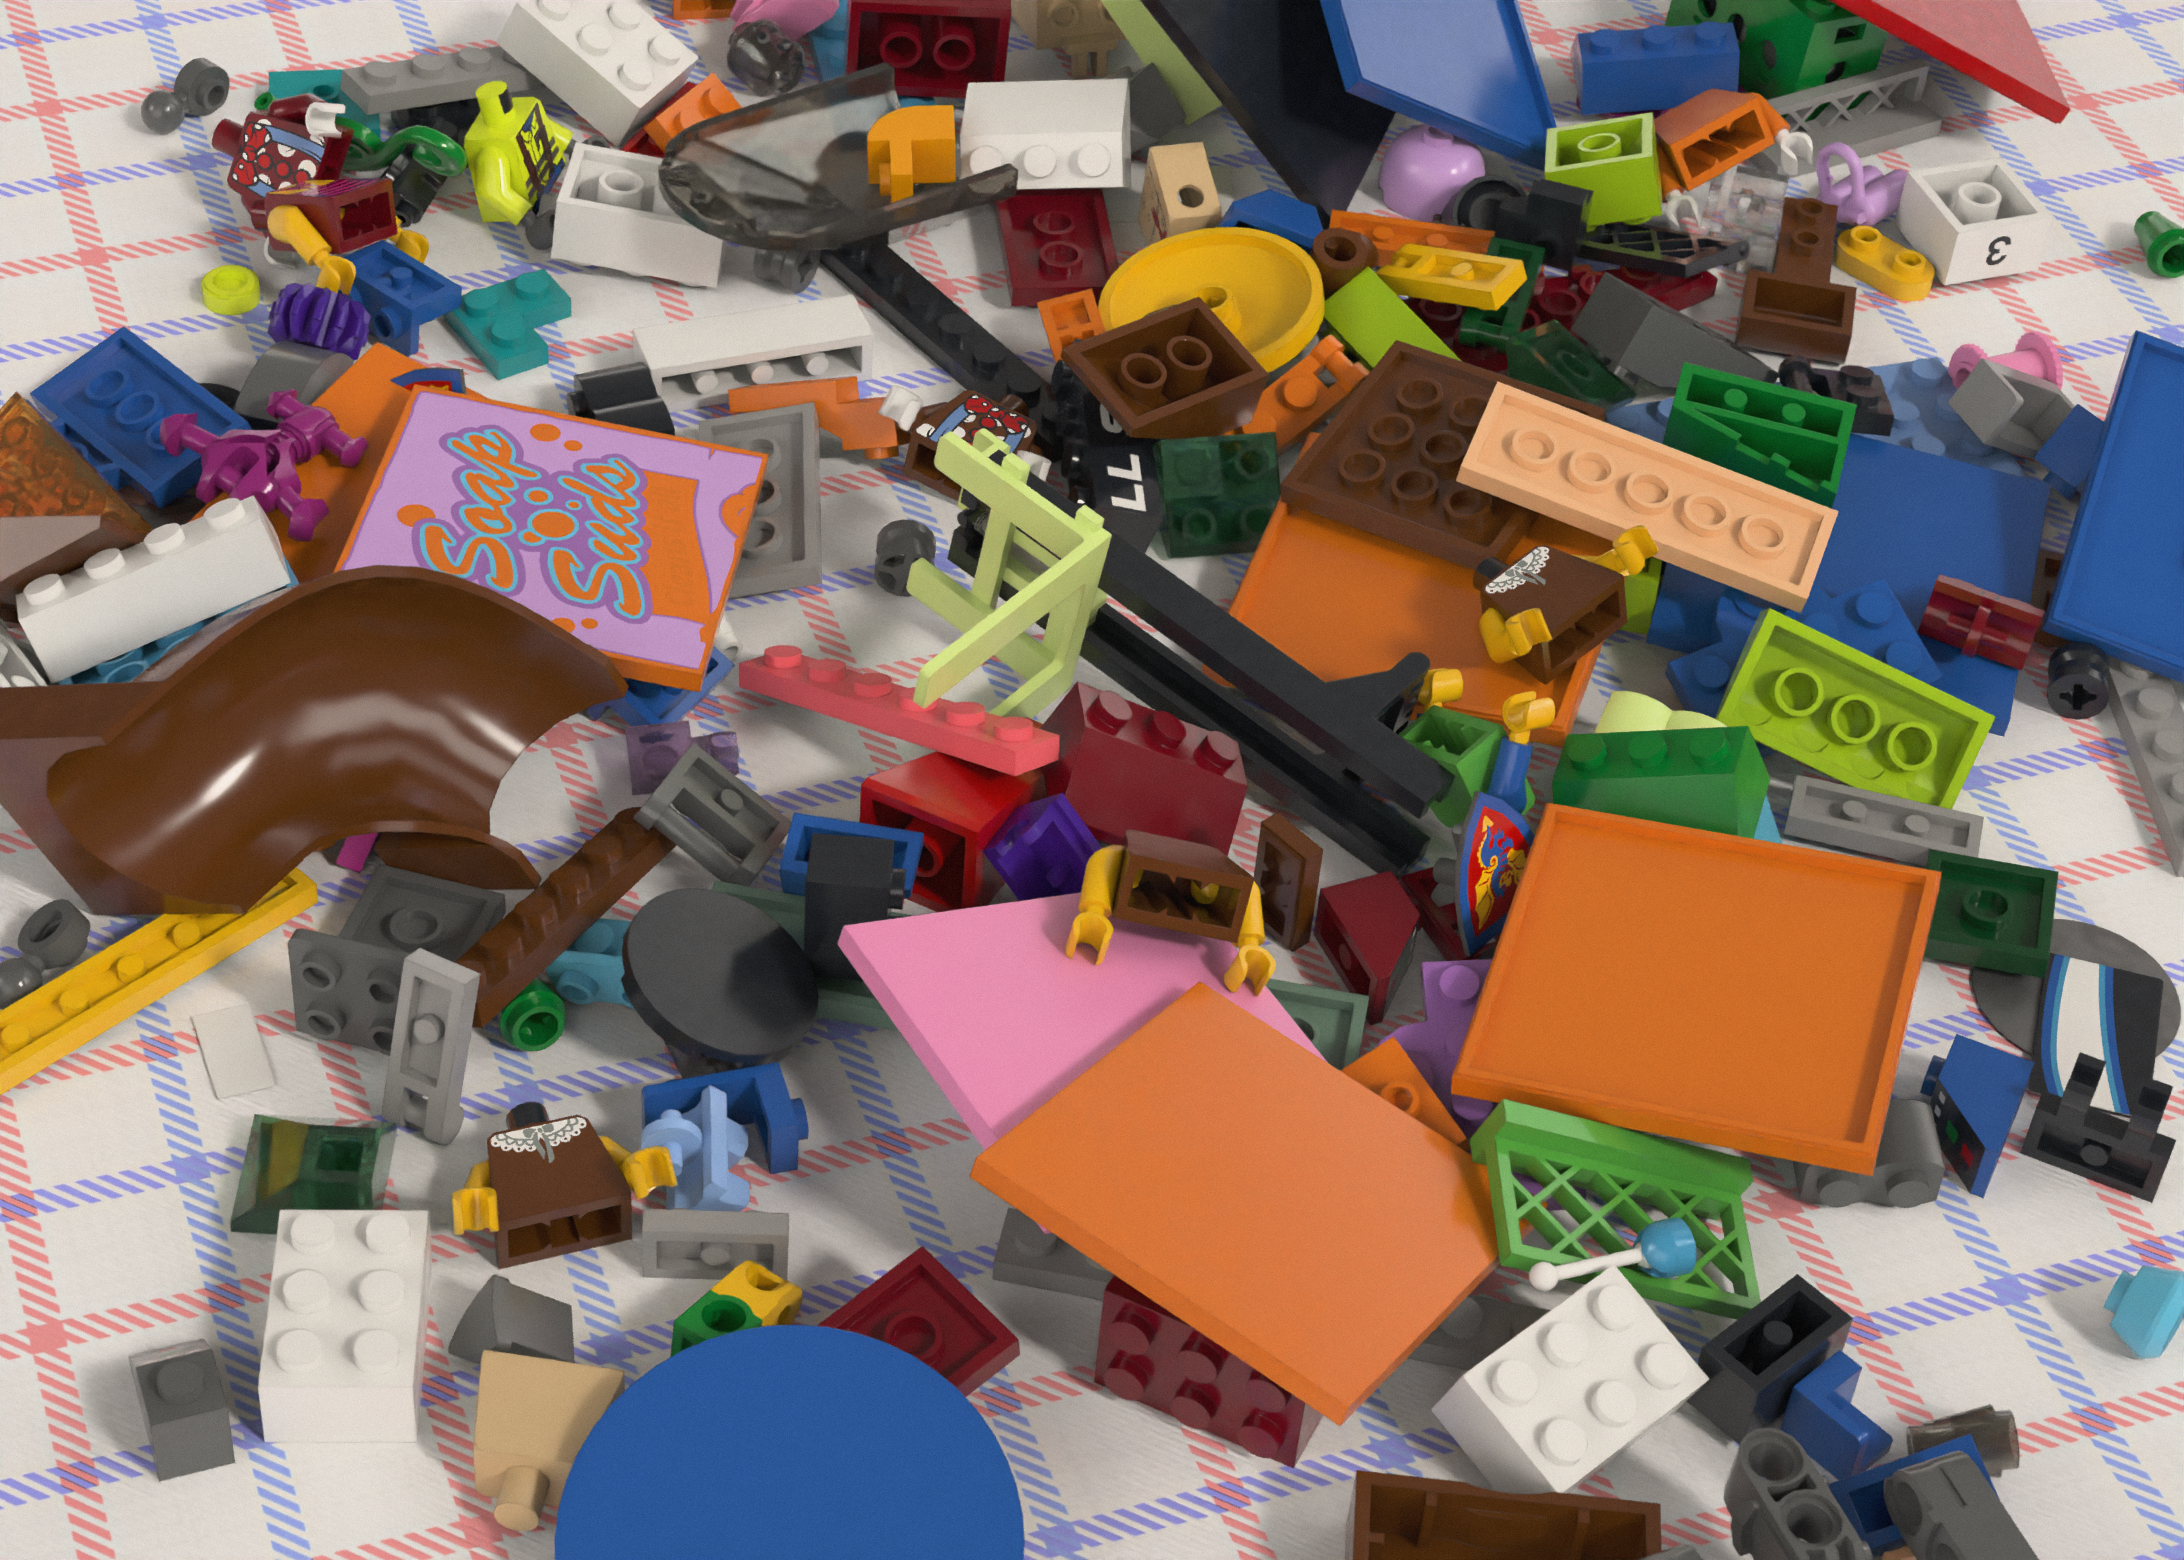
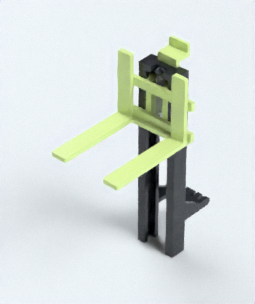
M983 428L975 433L972 446L952 431H948L939 438L934 465L939 471L961 486L957 507L963 510L957 515V521L960 526L953 532L947 559L972 576L974 583L972 591L969 592L922 557L911 564L906 586L907 591L964 633V635L920 669L913 701L923 709L927 708L994 655L1028 680V682L989 713L1000 717H1027L1032 719L1070 689L1080 655L1155 711H1166L1179 720L1209 731L1222 732L1231 739L1238 741L1245 775L1249 780L1378 874L1392 871L1399 881L1400 876L1406 875L1423 859L1431 838L1359 785L1364 781L1368 782L1419 820L1427 813L1430 804L1434 800L1441 803L1447 798L1455 775L1399 736L1408 726V720L1412 716L1418 700V694L1428 673L1430 660L1426 655L1419 652H1411L1391 670L1324 682L1103 524L1104 518L1086 505L1079 507L1030 472L1031 466L1014 453H1010L1011 447L987 429ZM1107 594L1324 750L1325 753L1314 754L1106 603ZM998 597L1006 601L996 609ZM1034 623L1045 630L1042 644L1024 632Z

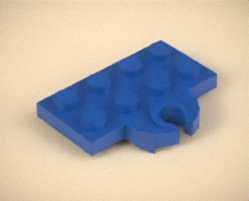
M125 326L29 393L39 411L52 420V422L41 427L29 440L34 449L33 467L44 487H51L55 496L64 501L87 502L109 496L130 484L161 510L174 499L184 495L190 487L199 482L203 471L201 464L202 455L188 448L178 457H174L166 451L161 444L159 426L163 419L174 414H193L198 412L196 426L219 437L233 429L252 430L244 418Z
M1885 578L1830 598L1814 581L1801 614L1777 604L1770 607L1937 689L1943 679L1941 672ZM1727 585L1718 599L1712 616L1711 636L1715 644L1672 660L1667 664L1665 675L1685 711L1701 713L1715 719L1726 688L1760 612L1768 609L1752 605L1747 600L1745 592ZM1755 741L1762 758L1777 753Z

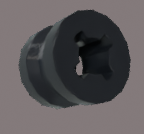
M2082 642L2069 643L2057 648L2050 656L2048 662L2049 683L2047 686V699L2049 706L2054 712L2065 718L2079 720L2098 715L2106 708L2109 700L2108 678L2110 675V664L2106 654L2098 647Z

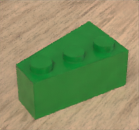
M1684 362L1662 444L1832 509L1857 404Z

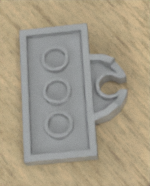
M814 402L699 421V441L769 454L766 475L728 599L822 584L819 418Z

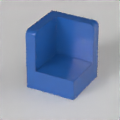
M1838 1350L1793 1386L1780 1430L1793 1436L1799 1442L1809 1457L1838 1480L1869 1469L1890 1451L1893 1442L1891 1435L1851 1404L1862 1367L1841 1350Z

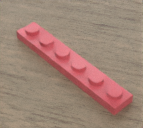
M772 646L764 650L763 656L739 663V687L1013 776L1055 762L1060 758V735L1033 727V722L1030 719L1023 717H1000L985 712V707L979 703H955L942 698H938L927 708L923 709L913 701L916 687L907 688L894 684L891 677L885 674H862L846 669V663L840 660H817L802 655V650L795 646Z

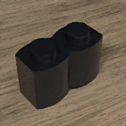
M643 362L574 375L575 392L567 393L566 396L569 415L675 436V428L667 406L657 394L652 377Z

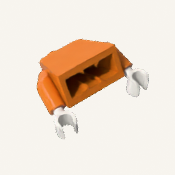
M1713 88L1698 94L1677 107L1669 109L1666 113L1654 119L1662 202H1668L1666 214L1670 227L1674 230L1681 231L1678 221L1685 217L1694 218L1699 229L1702 227V220L1696 200L1688 195H1682L1684 189L1687 191L1695 189L1775 143L1780 146L1781 168L1789 175L1798 174V160L1796 156L1803 157L1809 164H1813V146L1809 135L1802 132L1789 133L1790 125L1758 93H1738Z

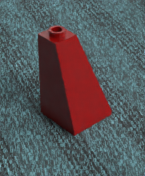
M1030 719L1033 722V727L1040 729V727L1043 725L1040 722ZM935 751L867 777L861 784L859 823L924 833L925 840L911 897L906 898L907 900L936 912L988 906L1005 884V881L983 853V850L1016 807L1048 797L1043 768L1041 766L1013 776Z

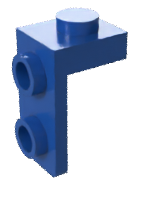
M779 1062L742 1069L736 1068L731 1071L686 1079H673L642 1088V1131L648 1124L661 1119V1114L666 1110H677L681 1114L692 1110L701 1101L702 1091L711 1085L726 1093L727 1118L741 1125L754 1123L770 1175L798 1170V1141L808 1139L809 1135L807 1115L802 1099L790 1098Z

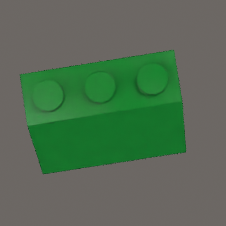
M1749 726L1568 734L1552 780L1553 804L1754 839L1770 776Z

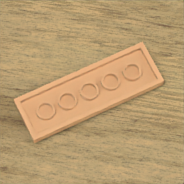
M1498 381L1456 479L1457 482L1614 541L1621 533L1634 526L1644 525L1659 548V552L1653 557L1800 614L1808 599L1839 512Z

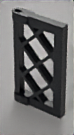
M1620 221L1607 223L1602 228L1587 232L1577 257L1688 278L1720 265L1729 266L1745 260L1749 255L1750 245L1748 241L1737 238L1728 240L1647 224L1628 225Z

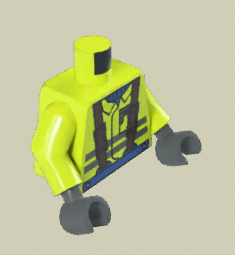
M503 81L486 83L476 90L475 95L481 111L464 137V148L482 221L511 222L516 227L521 223L526 227L525 235L532 247L538 250L549 249L552 247L556 211L548 210L540 217L536 215L539 211L542 195L549 194L566 165L563 152L569 155L570 162L577 141L572 138V131L547 117L539 99L535 97H511L508 86ZM594 135L582 142V144L611 149L605 139L600 136Z

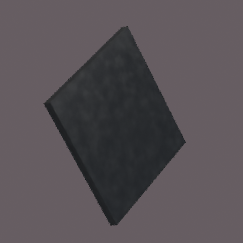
M1140 0L1298 200L1315 206L1323 230L1329 229L1332 209L1341 211L1348 209L1396 112L1345 91L1320 0Z

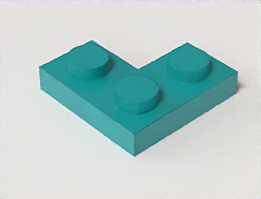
M545 269L521 274L516 278L483 289H475L462 295L461 307L444 314V320L497 380H501L549 363L548 344L534 329L571 317V298Z

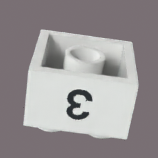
M1996 157L1907 171L1894 224L1913 248L1933 265L1935 275L1945 286L2038 270L2053 217L2004 159Z

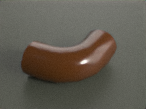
M1329 228L1321 231L1314 238L1310 257L1316 263L1321 274L1325 301L1366 267L1369 266L1374 271L1379 263L1378 250L1369 238L1361 233L1342 228Z

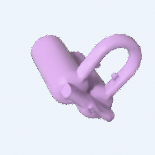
M1840 142L1829 143L1819 151L1816 158V172L1820 194L1816 199L1825 204L1838 206L1836 225L1848 223L1853 227H1872L1898 211L1907 171L1894 169L1884 176L1877 167L1871 165L1862 167L1861 160L1856 152L1848 145ZM1836 154L1846 161L1850 169V175L1832 185L1833 176L1830 175L1829 159L1831 155Z

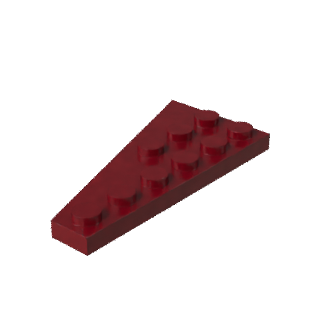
M1588 264L1573 266L1571 272L1568 271V276L1545 279L1546 276L1541 271L1519 335L1514 357L1497 353V347L1477 343L1476 348L1458 345L1467 306L1436 303L1432 300L1409 296L1408 299H1403L1402 301L1462 362L1520 380L1584 352L1583 350L1588 342L1574 333L1571 328L1605 271L1677 311L1713 297L1718 278L1709 271H1704L1688 278H1682L1620 265L1617 269L1594 272Z

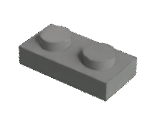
M686 1208L644 1209L642 1225L643 1277L722 1280L744 1261L753 1260L773 1274L787 1280L789 1213H768L757 1210L744 1212L705 1211Z

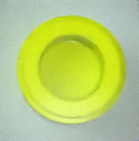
M239 265L219 266L209 271L202 279L204 305L214 313L239 315L251 311L260 302L259 278L255 272Z

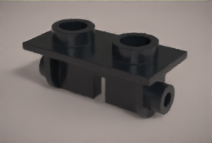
M440 116L429 128L438 130L444 119ZM414 144L407 145L401 155L404 159L398 167L392 163L379 177L392 178L395 213L402 221L400 225L402 227H409L412 223L420 222L423 214L438 193L421 179L424 178L435 188L439 189L448 178V176L433 172L413 159V151L417 145Z

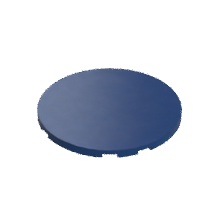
M810 1325L763 1326L714 1337L680 1351L656 1365L632 1383L609 1406L594 1425L577 1453L565 1482L558 1508L555 1530V1560H1024L1025 1546L1023 1513L1017 1485L1008 1460L994 1433L968 1399L936 1370L911 1354L888 1343L855 1332Z

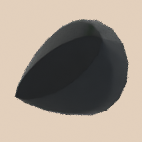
M1489 174L1474 178L1451 197L1442 211L1440 220L1445 225L1495 231L1498 210L1503 197L1527 196V194L1518 183L1506 176Z

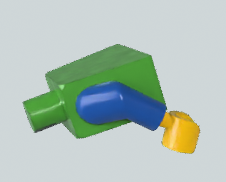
M1439 668L1428 670L1422 689L1418 694V700L1424 705L1423 714L1417 713L1416 720L1403 730L1399 736L1455 775L1447 798L1441 803L1434 800L1429 807L1441 823L1452 828L1455 824L1465 821L1474 793L1479 791L1504 800L1523 816L1533 807L1536 798L1526 777L1534 745L1528 742L1530 731L1545 728L1552 724L1555 717L1553 700L1550 698L1535 700V691L1519 693L1509 697L1502 707L1504 722L1511 730L1508 737L1502 725L1442 707V703L1458 701L1462 697L1463 679L1458 669Z

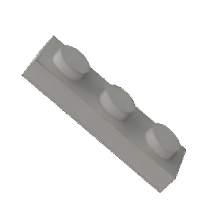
M1796 774L1783 834L1926 866L1929 849L1978 857L1984 817Z

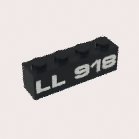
M1075 338L1073 344L1081 342L1083 340ZM1058 360L1052 373L1051 391L1053 394L1058 395L1059 410L1056 418V433L1063 437L1064 452L1061 460V475L1068 479V499L1079 507L1083 505L1088 506L1104 518V525L1145 553L1163 521L1152 438L1130 437L1064 360Z

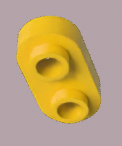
M1856 226L1843 231L1838 236L1833 259L1835 264L1844 272L1897 300L1918 301L1929 295L1935 269L1921 253L1905 248L1870 226Z

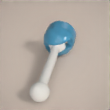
M1678 1217L1652 1222L1640 1231L1634 1242L1633 1249L1559 1266H1553L1548 1262H1539L1531 1268L1529 1280L1535 1289L1548 1291L1554 1288L1559 1280L1604 1271L1613 1264L1616 1267H1621L1638 1263L1641 1270L1652 1277L1672 1278L1692 1272L1696 1264V1245L1691 1230L1682 1219Z

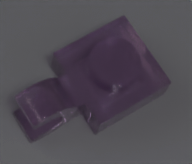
M689 721L625 727L632 795L653 793L693 742L732 774H739L737 760L739 758L736 732L723 731L706 736L691 737Z

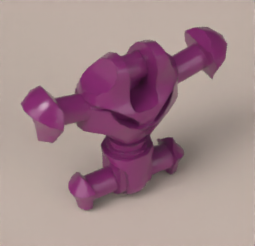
M293 388L284 391H274L269 395L268 405L265 410L275 420L279 417L283 419L275 430L233 429L219 437L196 426L198 412L193 414H174L163 419L159 426L160 441L168 453L178 457L188 448L202 455L201 464L203 471L196 489V497L208 503L223 492L229 494V498H237L240 501L254 495L265 514L271 513L274 509L278 508L289 519L288 537L296 542H310L315 528L330 511L324 500L311 498L304 500L299 495L302 488L294 465L296 463H307L326 449L340 459L342 467L354 468L358 465L362 454L368 448L367 440L363 436L353 439L341 431L339 424L335 421V417L326 408L314 407L312 405L305 406L298 401V393Z

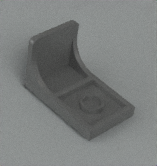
M379 864L338 937L299 928L294 931L288 941L296 1030L314 1035L320 1039L348 1043L376 1050L390 1056L404 958L421 948L455 962L478 942L483 934L490 931L503 919L506 913L505 894Z

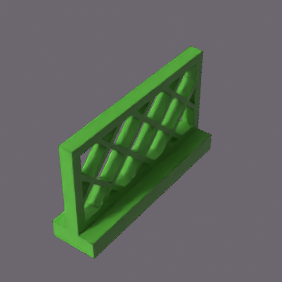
M1507 1099L1501 1100L1470 1138L1472 1161L1487 1165L1500 1265L1530 1272L1531 1268L1539 1262H1548L1553 1266H1559L1593 1258L1577 1242L1586 1233L1608 1254L1633 1249L1604 1219L1615 1211L1638 1235L1648 1224L1654 1222L1634 1202L1638 1201L1657 1206L1668 1218L1678 1217L1682 1219L1691 1230L1696 1247L1704 1254L1696 1262L1691 1273L1681 1275L1676 1280L1652 1277L1642 1271L1638 1263L1617 1267L1642 1298L1736 1320L1761 1302L1741 1195L1753 1183L1749 1159ZM1512 1172L1533 1176L1544 1189L1533 1197L1512 1175ZM1572 1186L1595 1191L1607 1204L1596 1212ZM1551 1196L1580 1224L1571 1233L1541 1205ZM1696 1216L1717 1221L1721 1218L1724 1238L1720 1241ZM1525 1218L1553 1248L1545 1250L1522 1244L1519 1222ZM1712 1262L1733 1283L1734 1293L1722 1291L1702 1269ZM1604 1271L1564 1280L1586 1285Z

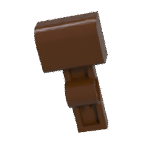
M1785 197L1772 272L1747 270L1739 306L1734 343L1741 347L1844 365L1852 337L1857 288L1830 283L1838 212L1837 205L1825 204L1814 198L1796 199Z

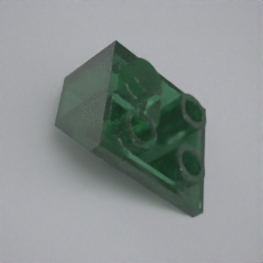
M1276 432L1159 440L1154 443V456L1163 513V521L1158 529L1168 559L1255 553L1281 496Z
M254 1114L230 1220L231 1232L277 1235L280 1210H382L397 1134L396 1122Z

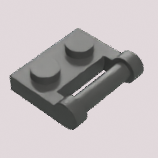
M694 742L633 817L635 821L648 831L652 826L655 827L720 881L743 886H750L789 833L791 820ZM673 804V806L681 814L693 820L702 829H704L707 833H709L712 837L719 841L728 852L740 858L742 861L739 862L738 860H736L733 856H731L728 852H726L717 843H715L712 839H710L707 835H705L702 831H700L697 827H695L692 823H690L687 819H685L681 814H679L669 805Z

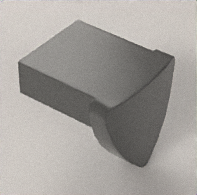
M494 1274L466 1309L450 1341L448 1353L474 1363H481L484 1350L575 1363L572 1305L509 1283V1279Z

